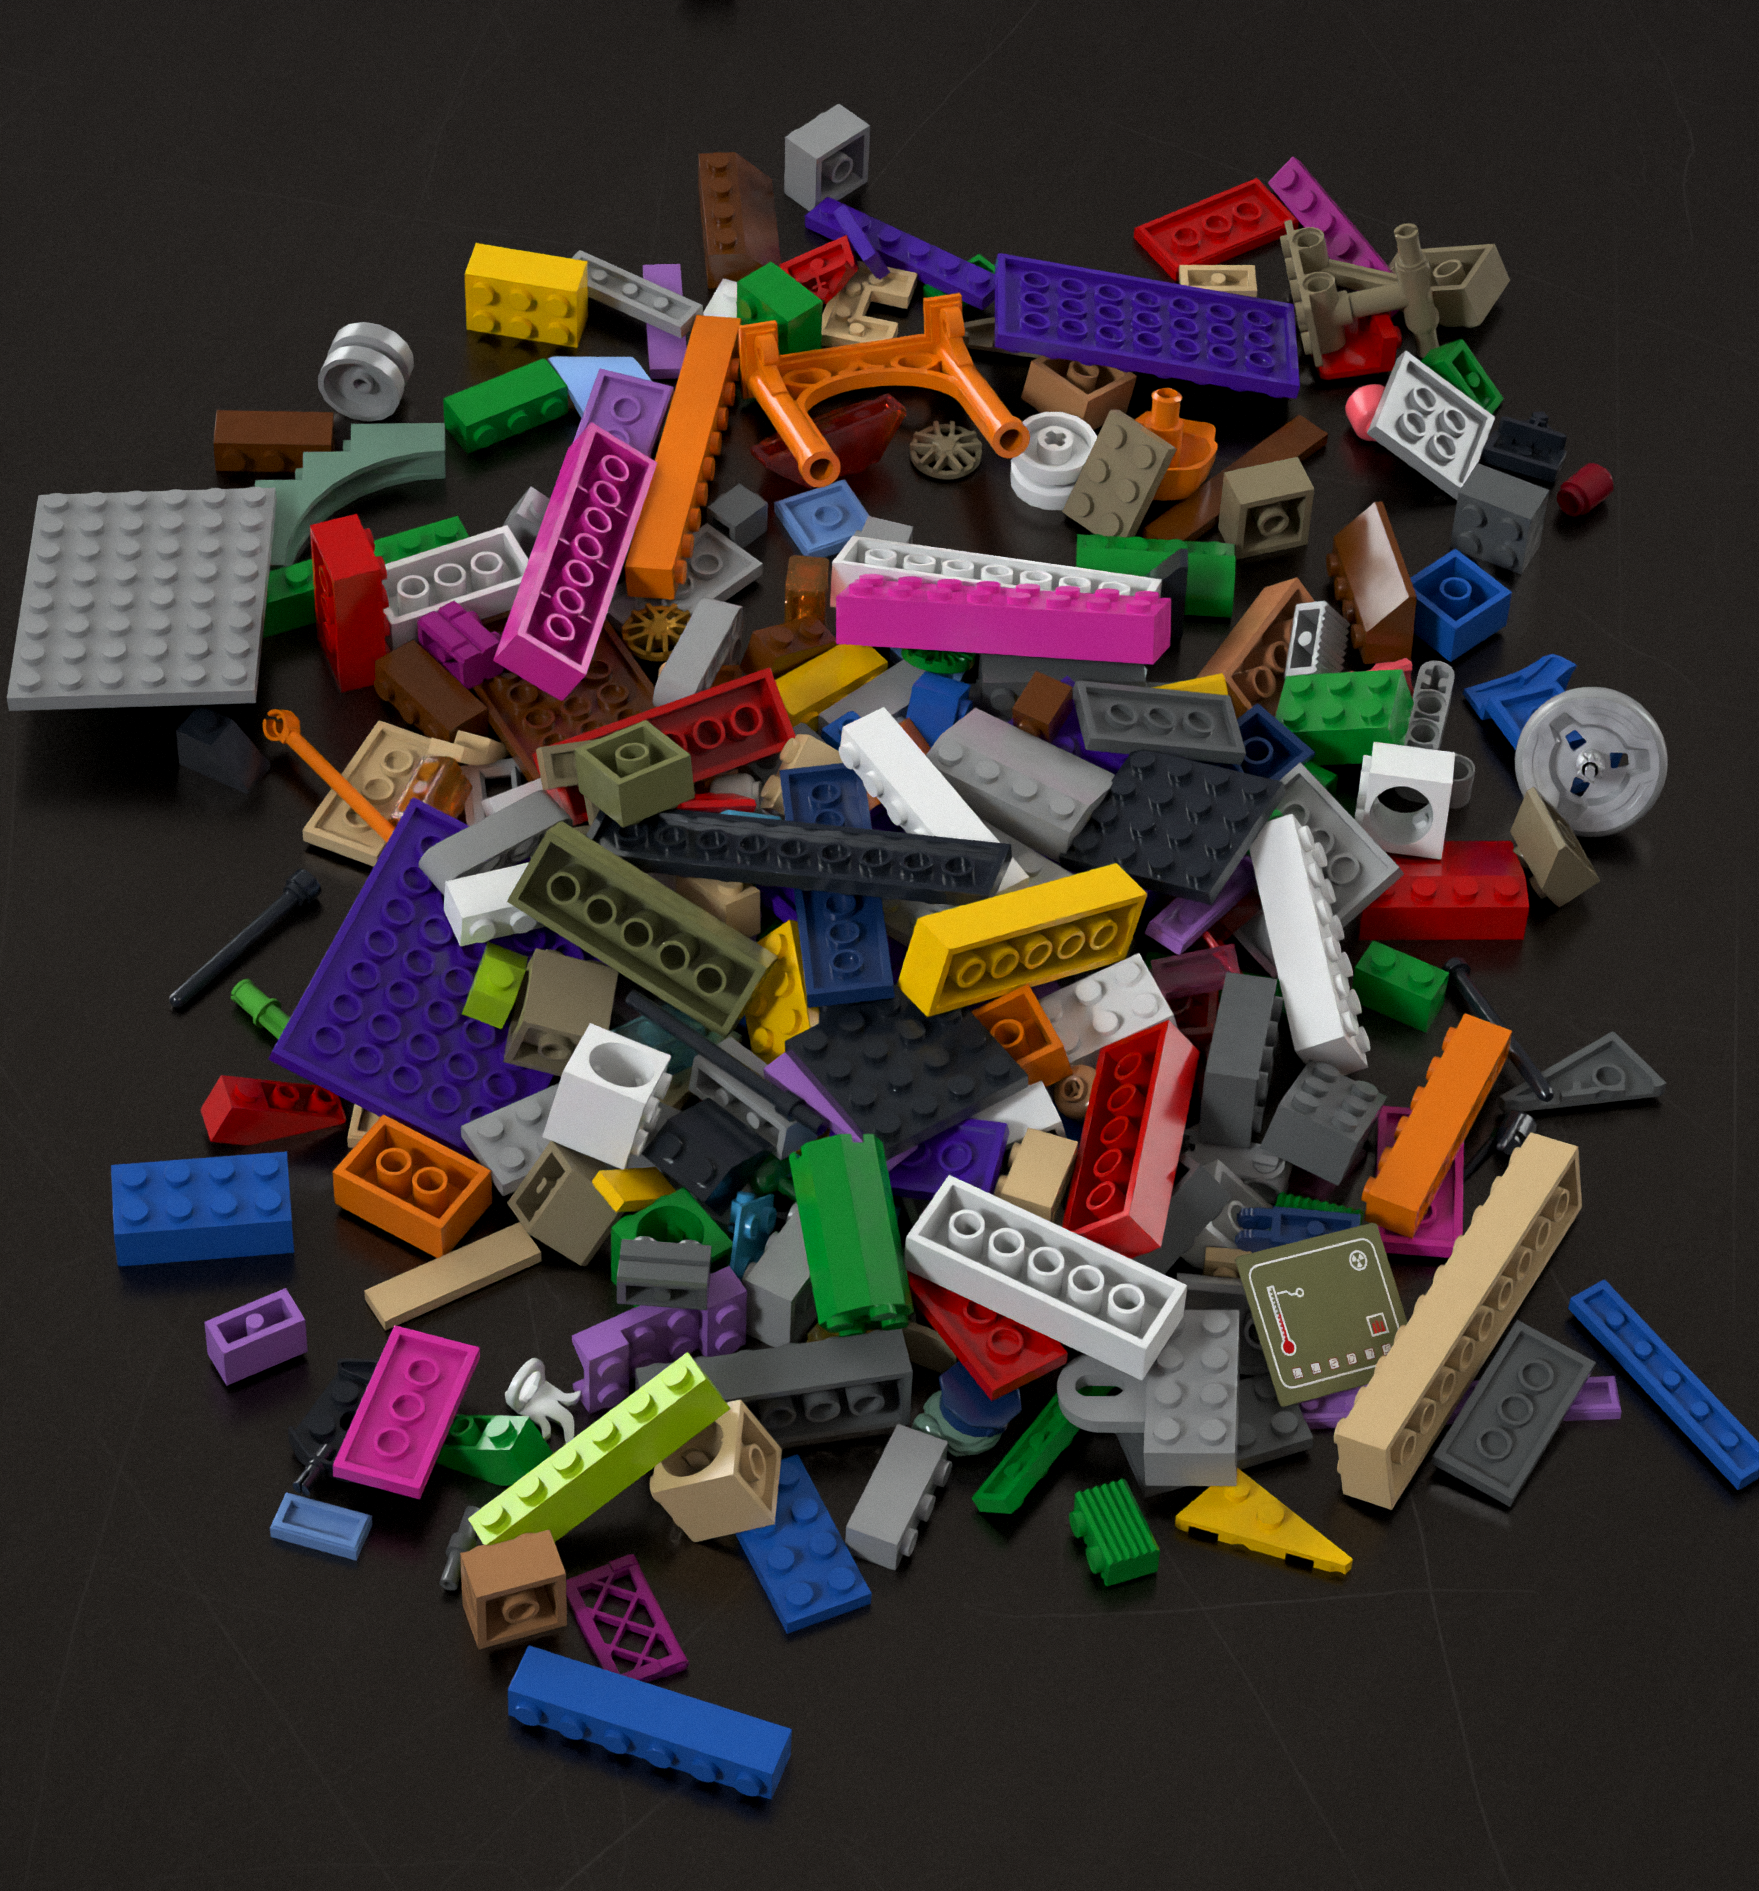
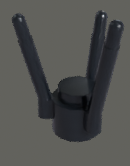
M1522 1111L1508 1112L1500 1127L1493 1129L1489 1139L1463 1167V1181L1475 1170L1495 1145H1497L1496 1149L1498 1151H1502L1507 1155H1512L1516 1147L1521 1148L1530 1132H1536L1537 1125L1535 1120Z

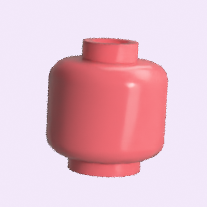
M1370 384L1358 388L1348 398L1345 405L1346 416L1358 437L1366 441H1376L1367 432L1385 389L1382 385Z

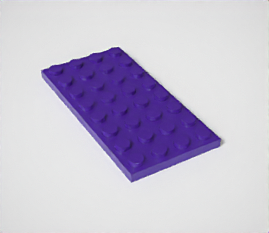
M1002 253L997 255L995 264L996 348H1002L1011 353L1026 352L1051 359L1061 358L1078 361L1087 366L1101 365L1113 367L1123 372L1136 371L1154 374L1163 379L1177 378L1189 380L1198 385L1212 384L1224 386L1239 392L1253 391L1265 393L1274 398H1297L1300 380L1294 304Z

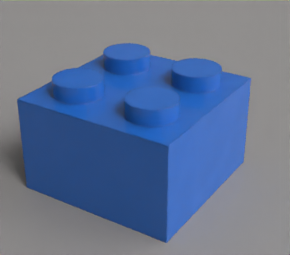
M1456 548L1410 577L1417 596L1413 633L1450 662L1507 625L1512 592Z

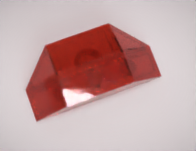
M890 394L877 397L876 400L861 401L813 418L812 421L840 461L841 468L838 477L862 472L867 466L879 462L903 421L906 410ZM778 432L750 448L751 455L767 469L809 489L813 488L800 474L797 460Z

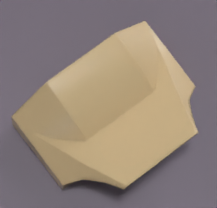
M1255 265L1179 266V283L1181 285L1257 298Z

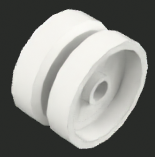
M1043 412L1030 416L1023 421V424L1029 431L1030 442L1022 454L1011 460V487L1020 499L1031 506L1044 510H1063L1097 439V435L1088 423L1077 416L1064 412Z

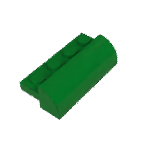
M1077 534L1076 567L1141 577L1148 574L1178 549H1188V575L1184 615L1232 618L1236 562L1234 544L1217 541L1196 542L1182 541L1180 539L1163 540L1142 537L1103 536L1100 534Z

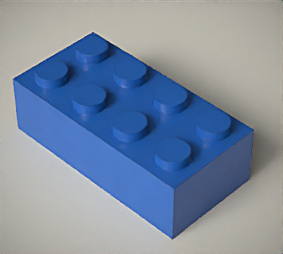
M287 1152L111 1165L114 1239L118 1267L294 1253Z

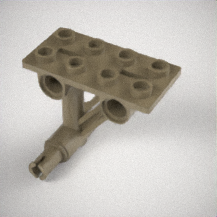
M1292 220L1284 221L1287 235L1280 236L1289 285L1305 356L1313 354L1316 367L1323 366L1322 354L1337 351L1345 345L1346 334L1344 325L1352 324L1353 319L1402 308L1406 326L1414 334L1417 356L1424 358L1431 349L1440 347L1436 332L1440 317L1438 310L1434 307L1428 276V269L1430 267L1429 257L1421 250L1418 236L1419 231L1415 224H1402L1394 230L1399 254L1395 260L1396 274L1329 259L1325 236L1322 230L1314 227L1294 230ZM1336 285L1359 291L1347 293V290L1337 292Z

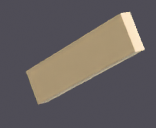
M518 1222L364 1290L365 1301L386 1331L393 1328L394 1325L402 1324L541 1262V1251L521 1222Z

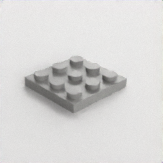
M1405 351L1395 362L1367 434L1457 500L1459 490L1479 462L1495 417L1409 352Z

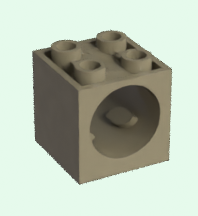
M536 948L526 967L513 1005L503 1062L562 1076L564 1068L590 1023L609 1031L618 971L596 960L584 961L565 956L556 950Z

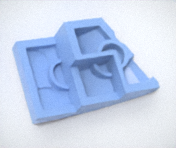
M633 357L548 358L549 364L567 384L568 394L581 419L599 368L651 381Z

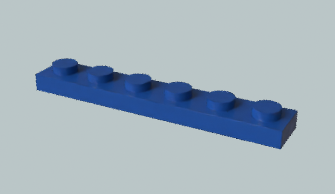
M1605 1279L1570 1298L1568 1309L1737 1490L1742 1489L1759 1478V1442Z

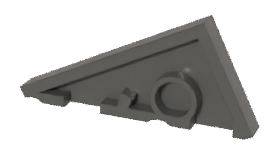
M1612 1031L1541 1072L1554 1090V1097L1551 1101L1544 1102L1539 1100L1525 1081L1501 1095L1498 1107L1506 1114L1510 1111L1524 1112L1659 1097L1665 1093L1667 1083Z

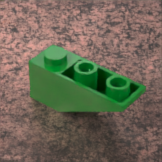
M456 1414L435 1463L495 1485L511 1486L550 1457L553 1452L529 1416Z

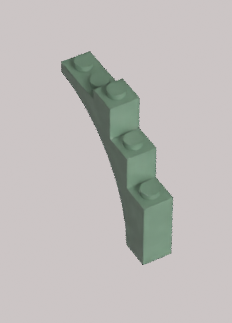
M445 423L351 424V440H343V452H303V468H296L295 480H255V487L276 489L277 504L270 571L292 565L300 547L310 536V525L325 521L335 511L357 498L389 486L417 480L446 478Z

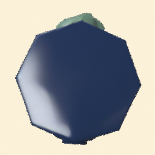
M958 1361L938 1377L941 1390L934 1393L923 1406L924 1413L919 1414L914 1419L912 1429L948 1441L947 1451L956 1457L979 1455L996 1445L1001 1434L1007 1429L1008 1422L1022 1411L1019 1388L991 1401L963 1364Z

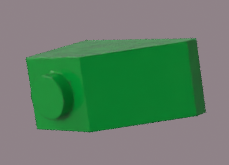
M1463 339L1431 349L1421 361L1490 414L1495 411L1504 399Z

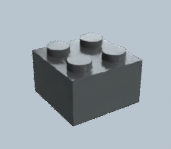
M1477 463L1458 492L1450 548H1456L1465 554L1522 575L1541 543L1549 490Z

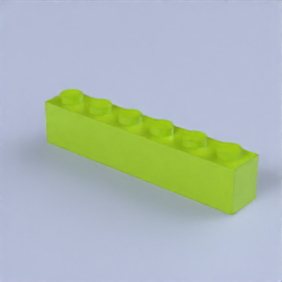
M687 1352L469 1517L468 1520L484 1545H493L515 1539L524 1533H538L549 1529L555 1543L731 1408L710 1378Z

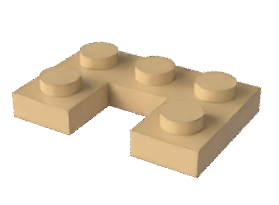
M857 261L859 267L857 272L837 295L826 304L822 314L821 345L837 347L897 338L898 323L867 317L866 313L871 302L908 309L917 286L918 273L887 267L891 273L879 280V278L876 279L864 262Z

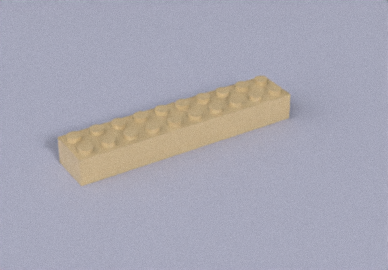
M1530 1132L1521 1148L1516 1147L1514 1149L1505 1173L1502 1177H1496L1491 1187L1490 1196L1483 1206L1479 1205L1476 1208L1465 1235L1458 1236L1453 1246L1452 1255L1445 1265L1441 1264L1434 1275L1433 1284L1427 1294H1422L1418 1298L1413 1315L1407 1325L1399 1327L1395 1335L1394 1345L1387 1356L1383 1355L1379 1358L1374 1370V1376L1367 1387L1363 1386L1359 1389L1354 1401V1407L1347 1418L1343 1417L1339 1420L1335 1428L1334 1443L1338 1446L1339 1455L1337 1471L1341 1474L1343 1494L1390 1510L1393 1509L1581 1210L1582 1194L1578 1146Z

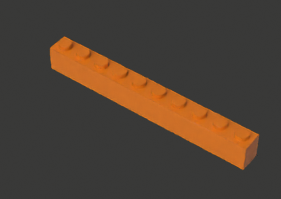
M696 315L655 458L657 465L636 525L625 564L627 596L675 600L678 585L685 584L687 575L686 558H692L694 550V536L692 533L699 532L700 506H706L707 481H713L715 473L714 455H720L722 446L721 430L726 431L728 427L729 411L727 406L734 405V381H740L741 379L738 326L742 325L741 318Z

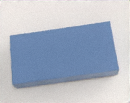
M286 1492L271 1524L270 1534L272 1538L357 1561L373 1525L372 1515Z

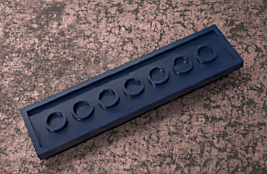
M844 763L779 770L785 821L872 829L867 791L863 781L853 769H848ZM794 888L808 1008L895 998L882 898L844 895L842 893L815 890L804 891Z

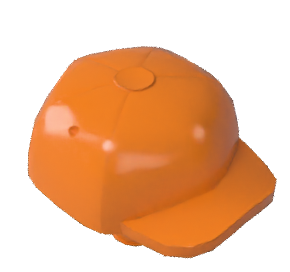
M1162 388L1154 391L1151 395L1153 398L1152 411L1145 412L1136 418L1135 421L1177 448L1153 500H1181L1190 497L1205 481L1211 471L1218 444L1215 442L1216 428L1213 424L1179 418L1182 395L1173 389Z

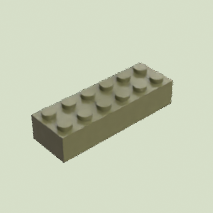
M559 821L547 830L507 900L514 907L723 1038H726L737 1028L778 959L777 955L563 821Z

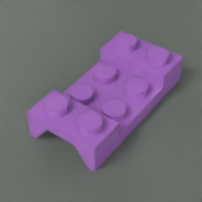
M728 1266L711 1274L707 1310L640 1305L572 1335L573 1345L584 1368V1379L573 1383V1390L575 1392L581 1391L580 1400L589 1414L602 1408L614 1407L623 1399L629 1397V1380L636 1377L635 1368L647 1367L654 1363L666 1364L672 1360H678L687 1352L691 1354L697 1349L700 1350L703 1356L727 1355L735 1352L740 1346L745 1345L747 1290L731 1267Z

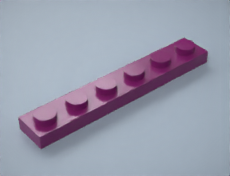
M1292 156L1268 182L1269 186L1304 228L1314 227L1323 231L1330 259L1394 273L1301 161ZM1400 309L1391 311V318H1392Z

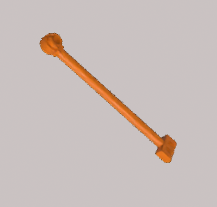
M284 709L270 710L267 713L268 716L276 717L277 720H263L265 736L271 741L288 744L387 843L395 827L300 734V721L292 711Z

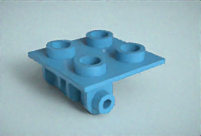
M740 1191L737 1192V1198L732 1200L729 1222H733L735 1225L728 1226V1231L734 1233V1238H729L733 1242L730 1267L740 1282H742V1277L749 1264L752 1262L757 1263L763 1256L769 1234L775 1227L777 1211L773 1208L774 1194H768L754 1200L755 1194Z

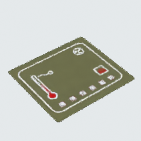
M1369 1223L1238 1256L1235 1259L1278 1402L1282 1407L1369 1384L1374 1376V1370L1379 1358L1383 1355L1387 1356L1394 1345L1395 1335L1399 1327L1408 1323L1376 1223Z

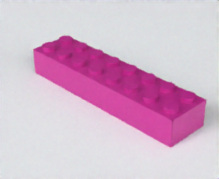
M592 422L567 450L493 660L560 701H563L587 674L657 462Z
M863 574L836 596V644L1154 664L1170 647L1171 598H1159V593L1154 591H1139L1135 593V596L1119 595V590L1110 588L1097 589L1095 594L1080 593V588L1074 586L1056 587L1055 591L1040 590V585L1019 584L1016 585V589L1001 588V583L995 581L978 582L977 586H964L962 581L958 579H941L937 581V584L922 583V578L915 576L900 577L898 581H883L882 575Z

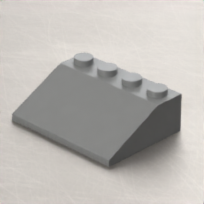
M977 708L943 732L926 754V757L979 818L1027 847L1059 863V855L1061 853L1066 854L1072 846L1074 838L1081 833L1092 817L1093 811L1099 807L1111 790L1113 783L1111 780L1115 776L1111 772Z

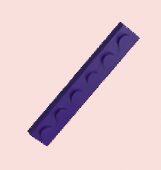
M826 197L805 215V227L833 241L845 236L846 233L834 216V211L844 204ZM847 206L887 266L918 273L917 280L946 294L960 293L963 302L980 310H984L995 300L994 273Z

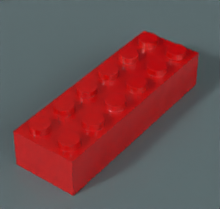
M769 667L549 746L600 739L647 720L691 755L693 783L695 785L781 754L787 741L790 738H795L796 735ZM535 752L534 754H532V756L537 767L538 773L540 775L537 755ZM579 786L546 790L573 820L572 828L589 823L584 795L579 792Z
M1170 1020L1100 1048L1096 1065V1076L1092 1084L1062 1223L1063 1228L1130 1259L1161 1248L1200 1051Z

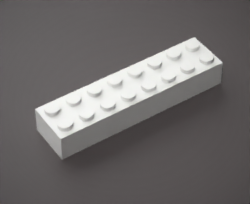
M852 536L832 562L830 607L836 608V596L863 574L882 575L883 581H898L900 577L915 576L922 578V583L937 584V581L941 579H958L962 581L964 586H977L978 582L995 581L1001 583V588L1016 589V585L1037 584L1040 585V590L1055 591V588L1060 586H1074L1080 588V593L1095 594L1097 589L1110 588L1119 590V595L1135 596V593L1139 591H1154L1159 593V598H1161L1162 579Z

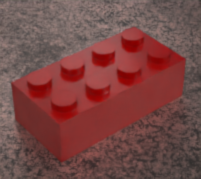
M357 514L310 525L318 641L341 693L374 685L375 661L390 653L388 643L385 640V637L390 636V627L386 614L383 612V609L389 608L388 596L382 584L383 580H387L385 562L382 556H375V543L371 530L369 528L363 529Z

